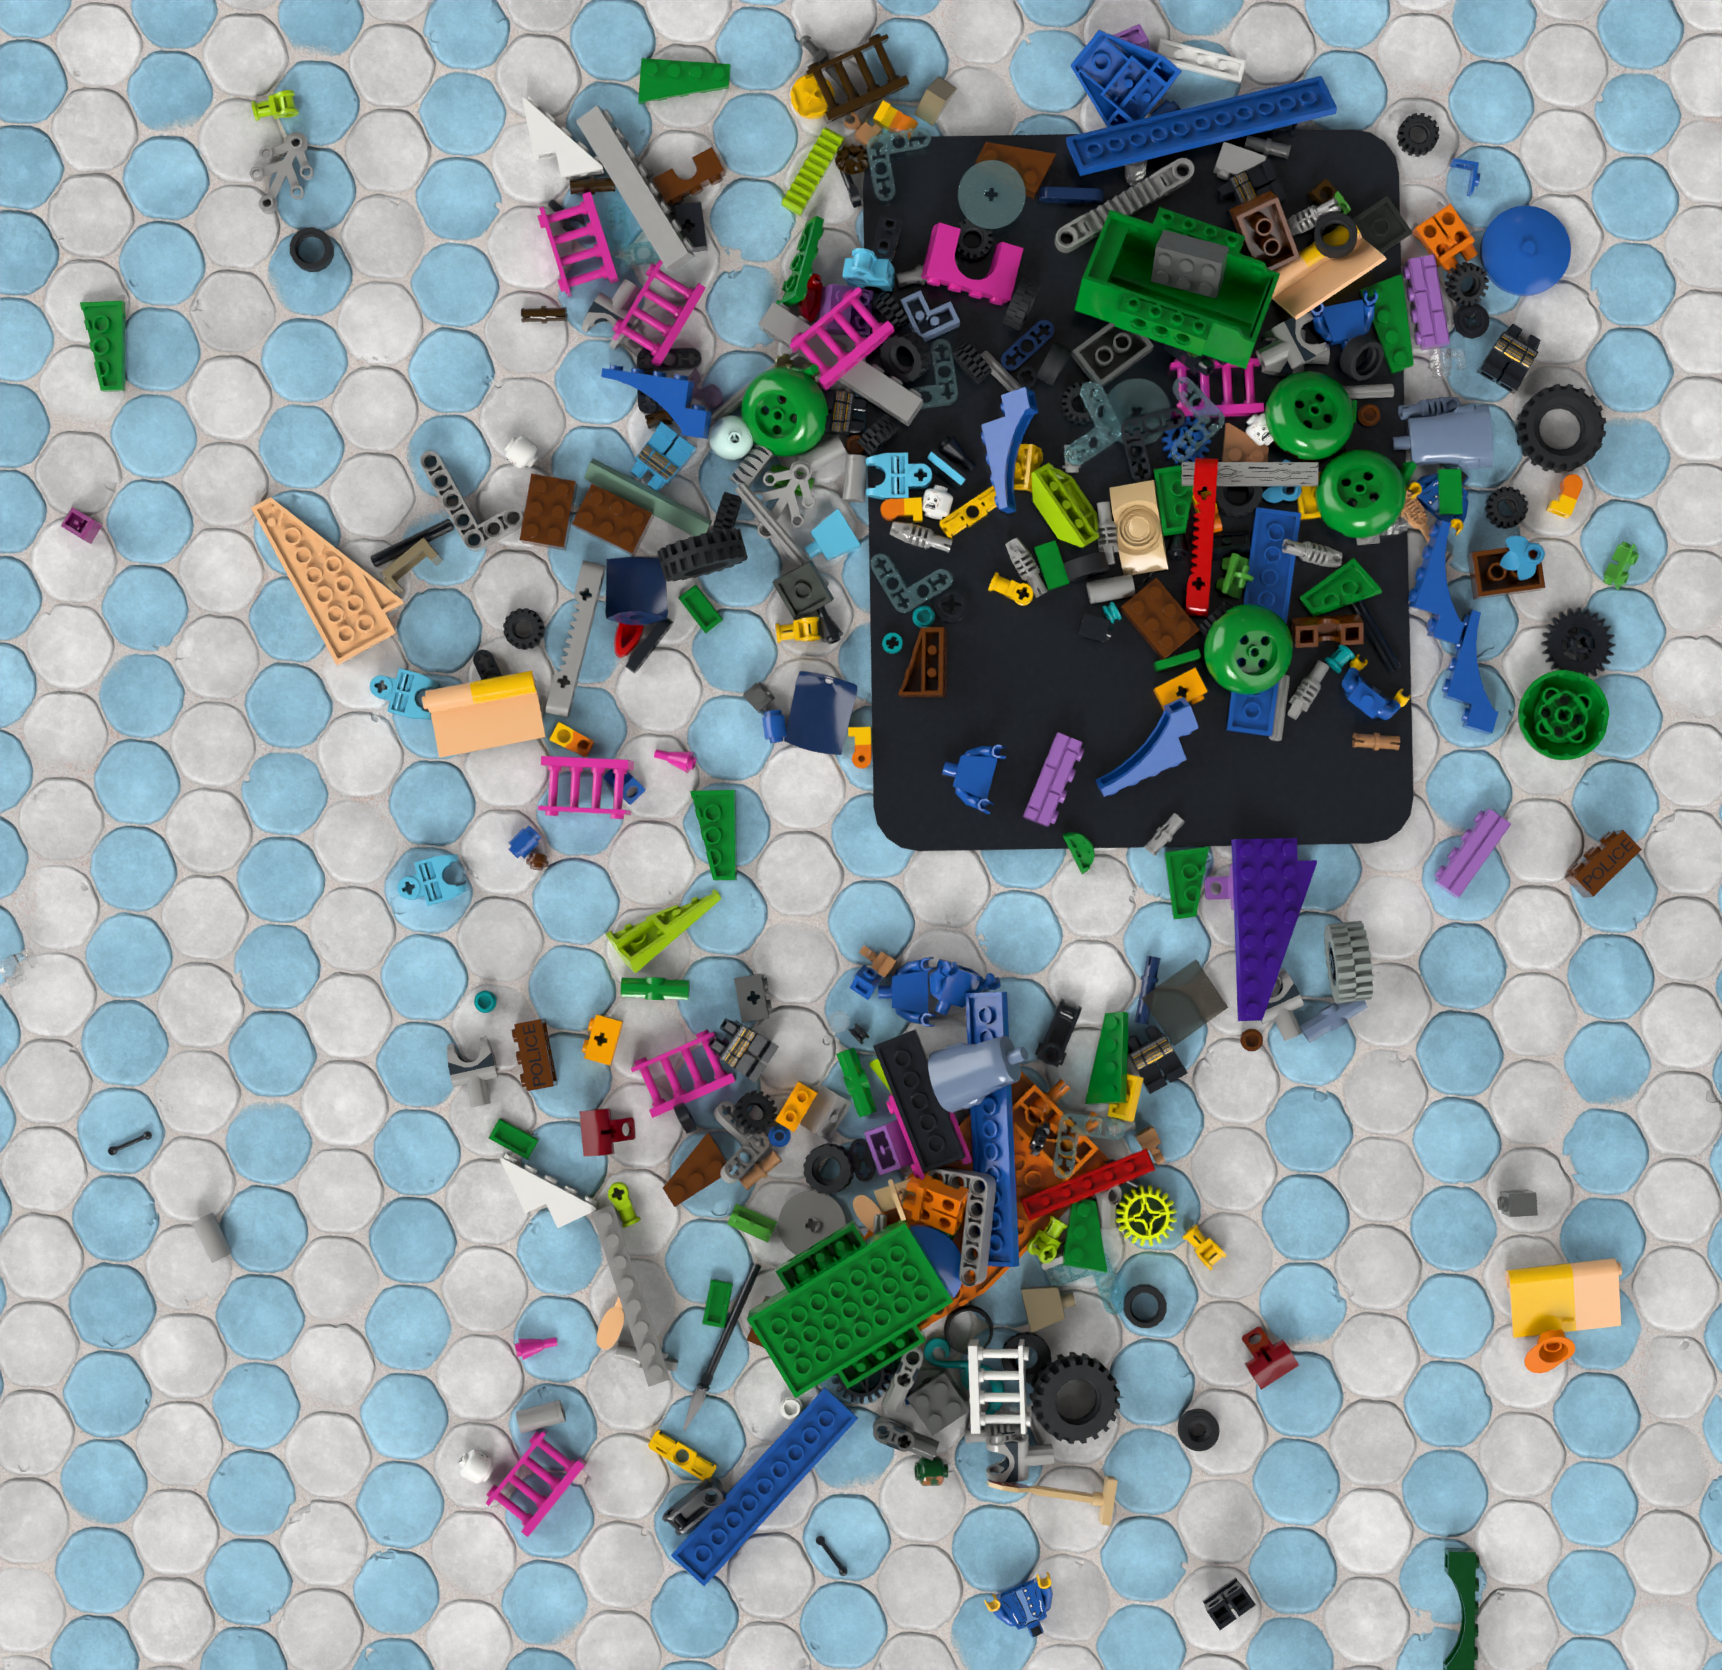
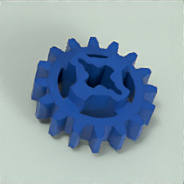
M1187 416L1180 427L1164 431L1168 437L1162 438V442L1167 443L1163 451L1169 450L1170 453L1167 458L1170 459L1174 456L1176 458L1175 464L1180 460L1183 462H1195V458H1204L1202 452H1209L1205 445L1211 444V440L1206 439L1210 435V431H1203L1206 425L1204 423L1199 426L1197 424L1198 418L1190 422V417ZM1188 427L1195 429L1197 432L1194 433L1188 430ZM1178 430V438L1172 441L1173 433ZM1184 436L1186 437V439L1192 440L1189 446H1187L1186 443L1182 444L1181 441L1183 440ZM1201 441L1200 449L1195 452V444ZM1179 449L1185 452V455L1179 454L1176 450Z

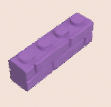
M1435 255L1410 258L1406 261V266H1403V276L1409 282V288L1406 290L1407 299L1412 301L1413 304L1410 316L1412 323H1416L1417 332H1414L1415 343L1420 345L1422 351L1446 347L1450 344Z
M1061 733L1056 734L1024 812V818L1046 827L1050 823L1055 824L1059 811H1056L1058 802H1064L1068 792L1064 790L1067 781L1072 782L1076 772L1073 769V765L1076 760L1080 762L1085 750L1081 748V741Z
M1491 809L1478 812L1473 820L1476 822L1471 830L1468 828L1460 838L1463 842L1459 848L1454 847L1447 856L1450 859L1447 865H1441L1434 875L1437 877L1434 883L1455 898L1461 896L1511 825V823Z

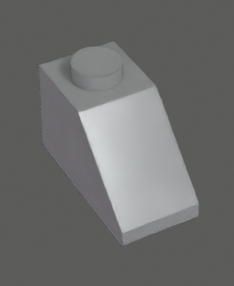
M1224 142L1213 172L1217 174V177L1228 180L1230 177L1261 164V162L1265 161L1266 156Z

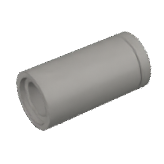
M835 434L815 445L807 452L797 455L798 460L808 462L813 473L846 455L847 452L841 440Z
M846 455L843 501L865 502L867 456Z
M1132 574L1087 582L1090 604L1135 596Z
M213 1212L192 1222L211 1263L232 1254Z
M561 1400L516 1411V1418L521 1433L566 1422Z

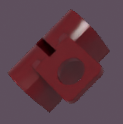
M610 1108L579 1111L584 1157L615 1154L614 1142L635 1139L633 1117L611 1120ZM624 1123H627L629 1126L627 1136L622 1131Z
M1256 1327L1242 1336V1341L1254 1357L1244 1364L1261 1390L1299 1366L1284 1340L1282 1339L1273 1345L1261 1327ZM1253 1336H1261V1340L1258 1343H1250V1339Z

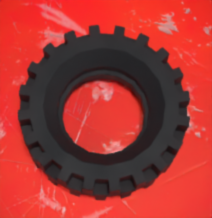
M1555 384L1552 387L1542 389L1524 404L1521 413L1517 417L1519 421L1518 426L1515 428V433H1518L1519 437L1517 440L1518 446L1521 445L1524 450L1522 454L1524 457L1528 456L1532 460V465H1539L1546 472L1548 470H1553L1555 473L1569 472L1581 467L1595 456L1596 452L1603 445L1601 443L1603 437L1606 436V431H1604L1606 418H1602L1601 411L1603 408L1601 405H1596L1594 402L1596 398L1593 395L1588 396L1584 393L1585 389L1573 388L1572 384H1567L1566 386ZM1554 409H1563L1571 412L1577 418L1580 425V434L1572 447L1558 450L1551 448L1543 441L1539 426L1541 419L1547 412Z
M736 528L716 530L711 533L688 537V539L676 541L674 544H668L657 551L664 579L667 582L709 575L716 571H722L725 568H731L736 564H741L742 561H746L748 558L741 531Z
M1069 1352V1356L1065 1357L1062 1354L1056 1355L1058 1360L1054 1362L1046 1361L1047 1367L1043 1371L1039 1369L1036 1372L1039 1375L1037 1381L1032 1380L1031 1386L1034 1389L1033 1393H1029V1399L1033 1404L1031 1410L1041 1426L1059 1441L1063 1439L1069 1444H1074V1441H1080L1084 1444L1087 1443V1438L1093 1437L1096 1440L1099 1438L1097 1433L1102 1429L1107 1432L1110 1429L1107 1426L1110 1420L1115 1422L1117 1418L1114 1415L1115 1409H1120V1403L1117 1401V1397L1120 1396V1391L1116 1387L1117 1381L1104 1365L1096 1358H1091L1085 1353L1077 1355L1075 1352ZM1071 1380H1086L1095 1389L1096 1400L1093 1408L1082 1418L1070 1419L1064 1417L1058 1411L1056 1404L1059 1390Z

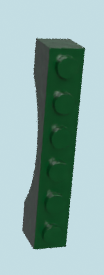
M1445 1548L1444 1571L1450 1577L1457 1590L1461 1603L1462 1618L1457 1641L1450 1654L1443 1661V1670H1477L1474 1669V1660H1478V1648L1475 1646V1637H1478V1624L1475 1623V1615L1479 1613L1478 1601H1475V1592L1479 1591V1579L1476 1578V1569H1479L1480 1562L1479 1555H1476L1472 1548Z

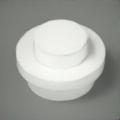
M788 1396L781 1401L780 1412L787 1419H795L802 1412V1403L798 1398Z

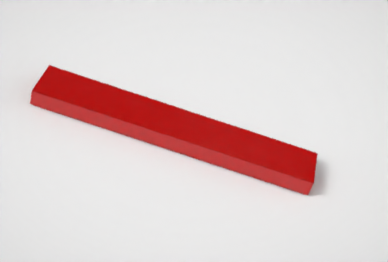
M1146 1148L1020 1200L1028 1220L1031 1221L1148 1174L1156 1169Z

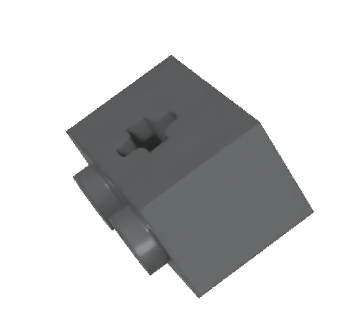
M761 973L734 978L741 1022L769 1018L768 1013L773 1012L771 1000H766L765 991H769L767 977L762 978ZM751 991H755L756 995H760L757 1004L748 1001Z
M1530 1190L1500 1191L1501 1197H1497L1498 1210H1501L1502 1214L1509 1217L1538 1216L1536 1192Z

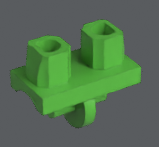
M1232 553L1231 557H1224L1222 569L1226 570L1227 573L1225 578L1217 580L1216 589L1233 598L1240 599L1246 581L1253 582L1254 579L1253 576L1248 575L1250 569L1248 566L1249 559Z

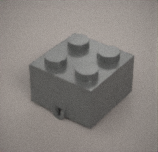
M946 1368L932 1378L927 1377L922 1381L923 1384L909 1392L907 1396L908 1401L932 1436L970 1411V1403Z

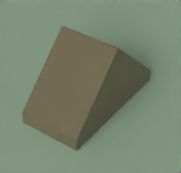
M937 77L926 89L914 115L934 126L957 88Z

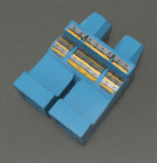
M661 422L650 440L635 457L636 463L631 473L641 480L647 471L654 476L647 485L658 492L664 485L669 486L696 453V448L681 436L678 437L676 432Z

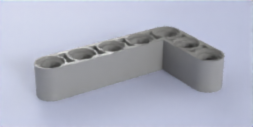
M426 451L422 454L420 463L464 544L471 551H481L522 528L524 514L516 507L508 508L478 525L440 456L434 451ZM431 457H435L437 464L432 468H428L426 461ZM440 477H447L448 483L444 487H438L437 480ZM457 496L459 498L458 504L454 507L448 506L449 498ZM513 513L520 515V520L516 524H511L508 521L509 516ZM464 515L469 516L470 521L468 525L460 526L458 523L460 517ZM493 524L500 525V531L496 535L489 533V528ZM473 535H479L481 538L480 543L476 546H471L469 543Z
M942 1166L931 1170L928 1175L932 1176L933 1179L939 1180L938 1173L943 1176V1183L959 1189L961 1186L959 1183V1177L964 1180V1186L962 1187L969 1189L959 1277L964 1286L972 1287L982 1283L987 1276L996 1181L992 1175ZM980 1180L984 1182L985 1190L981 1189ZM978 1203L983 1207L982 1213L977 1208ZM975 1226L980 1228V1235L976 1233ZM973 1248L978 1251V1258L974 1256ZM971 1270L976 1275L975 1280L970 1275Z

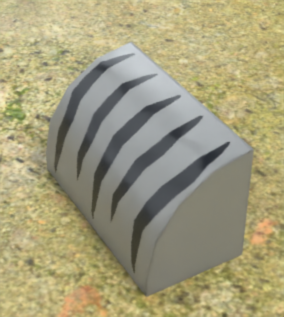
M754 444L729 480L737 486L746 483L751 488L773 459V453L765 447Z

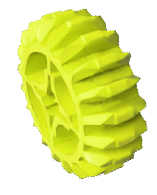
M1139 1185V1193L1134 1188H1131L1133 1196L1130 1197L1124 1193L1123 1196L1127 1199V1202L1124 1203L1120 1200L1118 1204L1123 1206V1210L1116 1209L1117 1214H1122V1217L1116 1218V1222L1124 1223L1118 1227L1119 1231L1127 1229L1128 1231L1124 1234V1237L1127 1239L1132 1234L1131 1242L1133 1244L1136 1243L1138 1238L1140 1239V1246H1144L1145 1240H1148L1149 1246H1153V1238L1160 1244L1162 1242L1159 1237L1161 1234L1165 1238L1169 1237L1168 1233L1165 1232L1166 1228L1171 1231L1174 1230V1227L1169 1225V1221H1177L1176 1218L1170 1217V1214L1177 1212L1176 1209L1168 1208L1174 1204L1173 1200L1165 1202L1169 1195L1164 1193L1160 1197V1188H1157L1152 1193V1185H1148L1147 1192H1144L1143 1185ZM1147 1197L1158 1200L1163 1209H1150ZM1140 1199L1139 1210L1128 1215L1130 1206ZM1145 1208L1147 1212L1153 1214L1151 1218L1149 1217L1150 1220L1147 1221L1148 1226L1143 1218H1139ZM1164 1216L1162 1225L1152 1232L1153 1221ZM1129 1222H1142L1146 1234L1134 1231Z

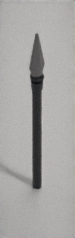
M753 1263L707 1369L703 1373L700 1382L697 1383L698 1388L691 1398L683 1428L684 1431L704 1403L706 1392L710 1390L709 1385L712 1383L713 1375L762 1267L756 1263Z

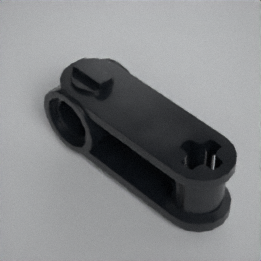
M1061 998L1043 1043L1039 1042L1036 1049V1059L1047 1065L1062 1066L1067 1055L1065 1053L1066 1047L1082 1010L1081 1006L1075 1007L1065 1003V1000ZM1049 1047L1054 1048L1057 1052L1054 1060H1048L1045 1057V1051Z
M714 1477L705 1478L693 1490L671 1506L664 1513L662 1520L668 1522L675 1529L677 1535H682L713 1509L726 1501L727 1494L723 1490L721 1481ZM708 1491H715L716 1494L710 1495V1494H708L707 1492H708Z

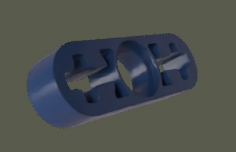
M1041 187L1039 189V201L1049 203L1102 204L1104 203V190L1095 188Z
M1048 320L1037 322L1003 353L1001 357L1003 368L1007 372H1014L1053 337V324ZM1040 326H1042L1043 328H1045L1046 326L1049 327V335L1046 336L1045 334H1043L1039 337L1038 340L1041 342L1040 344H1038L1037 340L1030 335L1031 333H1033L1034 336L1038 335L1040 332ZM1025 340H1030L1034 344V349L1030 352H1025L1021 348V343ZM1017 348L1020 355L1015 360L1016 365H1006V357L1012 358L1017 352L1014 349Z

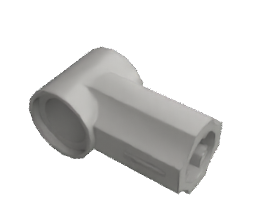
M1118 1186L1092 1196L1093 1200L1097 1201L1100 1229L1115 1228L1116 1205L1122 1197V1191Z

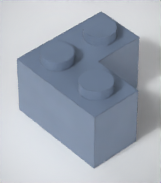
M921 290L900 299L901 309L909 320L908 324L912 332L922 336L925 342L960 326V320L951 301L930 310Z

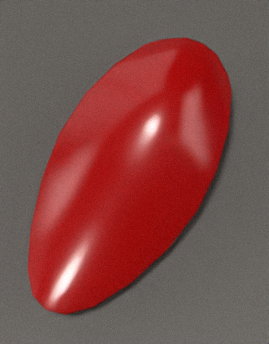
M812 273L806 285L808 289L806 297L798 302L799 315L806 318L810 323L817 316L821 303L823 284L821 276L817 273Z
M618 624L614 636V651L618 658L627 656L636 647L642 637L644 625Z

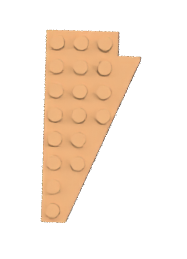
M270 497L251 507L337 666L397 634L387 613L405 604L402 599Z

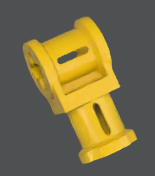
M995 572L988 591L994 590L1022 606L1032 601L1033 590L1028 584L1010 581L999 576L998 572ZM1023 589H1026L1029 597H1024L1023 600H1020L1017 592H1022Z
M819 617L793 620V624L780 625L775 623L777 643L795 639V642L821 640L817 627ZM808 625L811 626V634H809Z
M1195 1224L1181 1238L1187 1240L1195 1248L1193 1251L1197 1254V1257L1211 1271L1213 1269L1212 1266L1227 1255L1209 1237L1206 1238L1198 1229L1199 1226ZM1194 1235L1197 1237L1200 1243H1198V1241L1193 1237Z

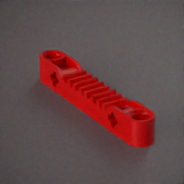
M1195 458L1193 496L1196 502H1198L1195 504V508L1200 511L1195 512L1194 517L1200 520L1194 522V526L1199 529L1194 530L1193 535L1199 538L1193 539V544L1198 547L1193 548L1192 553L1198 556L1192 557L1191 562L1197 565L1191 567L1192 574L1187 582L1186 614L1188 616L1208 617L1218 474V459ZM1204 486L1207 487V491H1211V494H1208L1206 498H1202V494L1198 493ZM1197 577H1201V581L1205 582V584L1201 585V588H1197V585L1193 583V581L1197 580Z

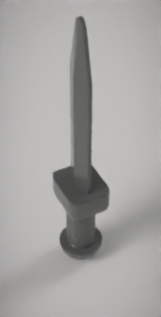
M805 35L801 37L800 46H804L812 54L813 63L820 61L822 64L830 60L828 58L829 53L825 49L819 50L810 40V36ZM834 66L825 70L845 92Z

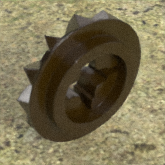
M852 143L849 147L844 145L842 150H837L835 157L837 168L846 174H859L865 171L871 162L869 151L864 149L862 144L855 146ZM849 155L857 157V162L852 158L849 159Z

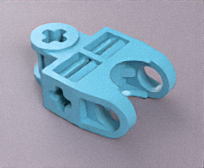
M864 248L853 249L852 256L854 258H845L842 277L850 287L864 289L866 286L880 288L882 291L893 292L895 270L889 259H877L873 251Z
M884 453L866 458L867 466H876L877 469H881L886 475L882 484L877 485L876 488L866 489V496L881 500L909 498V489H925L932 482L931 469L921 463L908 464V453ZM897 459H899V474H897ZM920 471L923 472V475L927 476L923 478V481H919L918 477H915ZM897 480H899V494L897 493Z
M401 668L398 670L396 679L378 675L371 680V693L379 699L390 701L387 712L412 719L431 720V713L424 711L417 704V696L423 690L440 688V683L422 674ZM384 681V684L388 686L387 690H382V693H380V690L377 688V685H382Z
M458 854L435 856L415 862L417 874L405 877L399 881L397 886L399 895L408 900L425 897L427 906H433L449 901L468 890L467 884L459 886L450 885L444 879L445 870L451 866V863L459 861ZM407 883L415 885L412 894L404 890V888L408 887Z

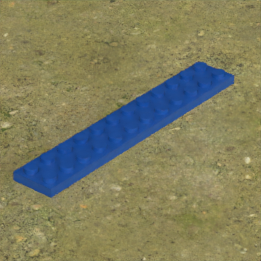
M1322 76L1069 136L1066 137V144L1079 175L1082 176L1333 115L1337 112V106Z
M1007 992L965 993L967 1044H978L1001 1036H1008L1009 1038ZM1010 1084L985 1096L981 1104L970 1107L973 1171L992 1175L996 1181L988 1266L999 1267L1019 1266L1012 1091ZM980 1180V1187L982 1190H985V1184ZM978 1203L977 1208L982 1213L983 1207ZM976 1226V1233L980 1235V1228Z

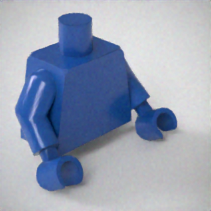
M1366 289L1363 291L1365 302L1362 299L1324 307L1323 303L1319 304L1316 308L1310 310L1314 318L1312 320L1314 330L1325 341H1329L1330 345L1341 344L1342 349H1344L1345 345L1352 338L1364 335L1369 331L1374 318V302L1378 299L1376 290L1374 289L1372 297H1367Z
M1003 745L976 747L967 750L964 755H961L959 764L947 761L944 764L942 774L955 777L953 787L957 796L966 805L979 809L985 814L991 813L985 809L986 805H994L987 798L997 758H1006V756L1000 755L1002 748L1007 749Z
M934 957L910 961L896 970L895 976H892V985H878V999H892V1008H895L898 1016L908 1022L922 1024L926 1027L935 1026L929 1023V1018L931 1016L936 1017V1015L928 1013V971L936 969V967H930L928 962L934 959Z
M943 959L938 960L936 970L929 976L930 994L939 1000L935 1011L943 1015L948 1014L951 1005L961 1008L965 1007V993H978L988 988L990 990H997L1001 986L999 977L995 978L992 973H988L986 979H983L973 969Z

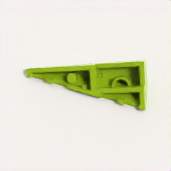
M714 889L711 891V895L701 899L694 897L691 899V903L681 907L678 904L645 917L646 920L634 926L631 923L627 924L624 930L614 934L610 931L606 933V937L624 963L634 973H637L718 903L721 897Z

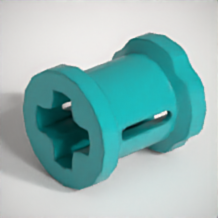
M1339 645V648L1331 657L1325 658L1326 663L1337 673H1340L1342 671L1341 668L1350 659L1352 660L1355 657L1353 652L1345 645Z

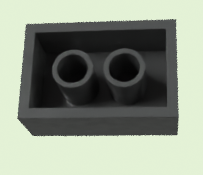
M1163 230L1156 245L1151 282L1216 299L1224 281L1229 247Z
M1109 323L1074 349L1071 356L1094 387L1100 390L1153 350L1154 345L1147 337L1115 327V324Z

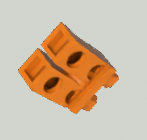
M1451 204L1412 231L1414 237L1419 239L1428 254L1435 255L1437 267L1442 266L1448 274L1452 273L1449 271L1451 268L1457 269L1455 265L1458 262L1454 256L1458 253L1461 254L1466 262L1478 255L1472 244L1475 242L1474 238L1470 235Z
M926 1175L923 1180L912 1176L907 1183L906 1190L916 1194V1196L908 1193L905 1197L903 1208L913 1212L911 1219L916 1221L920 1219L930 1226L954 1235L963 1221L969 1189L962 1186L959 1189L950 1187L929 1175Z

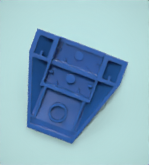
M1101 30L1097 31L1070 65L1107 127L1144 119L1182 72L1167 57Z

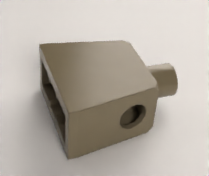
M1057 1286L1020 1288L1031 1332L1065 1319L1063 1309L1076 1306L1073 1292L1060 1295Z

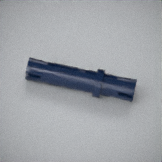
M1146 956L1144 974L1141 975L1140 979L1142 980L1134 1020L1136 1023L1146 1025L1149 1024L1155 985L1159 981L1157 975L1161 958Z

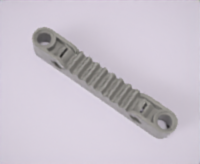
M1187 158L1177 159L1152 174L1149 178L1137 183L1134 187H1130L1127 191H1123L1120 195L1115 196L1112 200H1108L1105 204L1064 225L1057 231L1055 237L1056 248L1063 253H1068L1099 236L1110 210L1133 216L1186 185L1194 173L1193 163ZM1183 167L1188 171V174L1180 176L1176 169ZM1069 235L1073 241L1070 244H1064L1060 237Z
M585 560L582 562L575 589V598L579 604H574V607L579 612L572 613V616L577 620L570 622L574 630H568L567 632L572 636L571 639L565 640L570 647L563 648V651L568 656L561 657L566 664L559 665L562 671L556 673L553 678L546 705V713L569 717L606 565ZM589 590L592 597L584 601L581 594ZM567 677L570 685H566L563 688L559 682Z

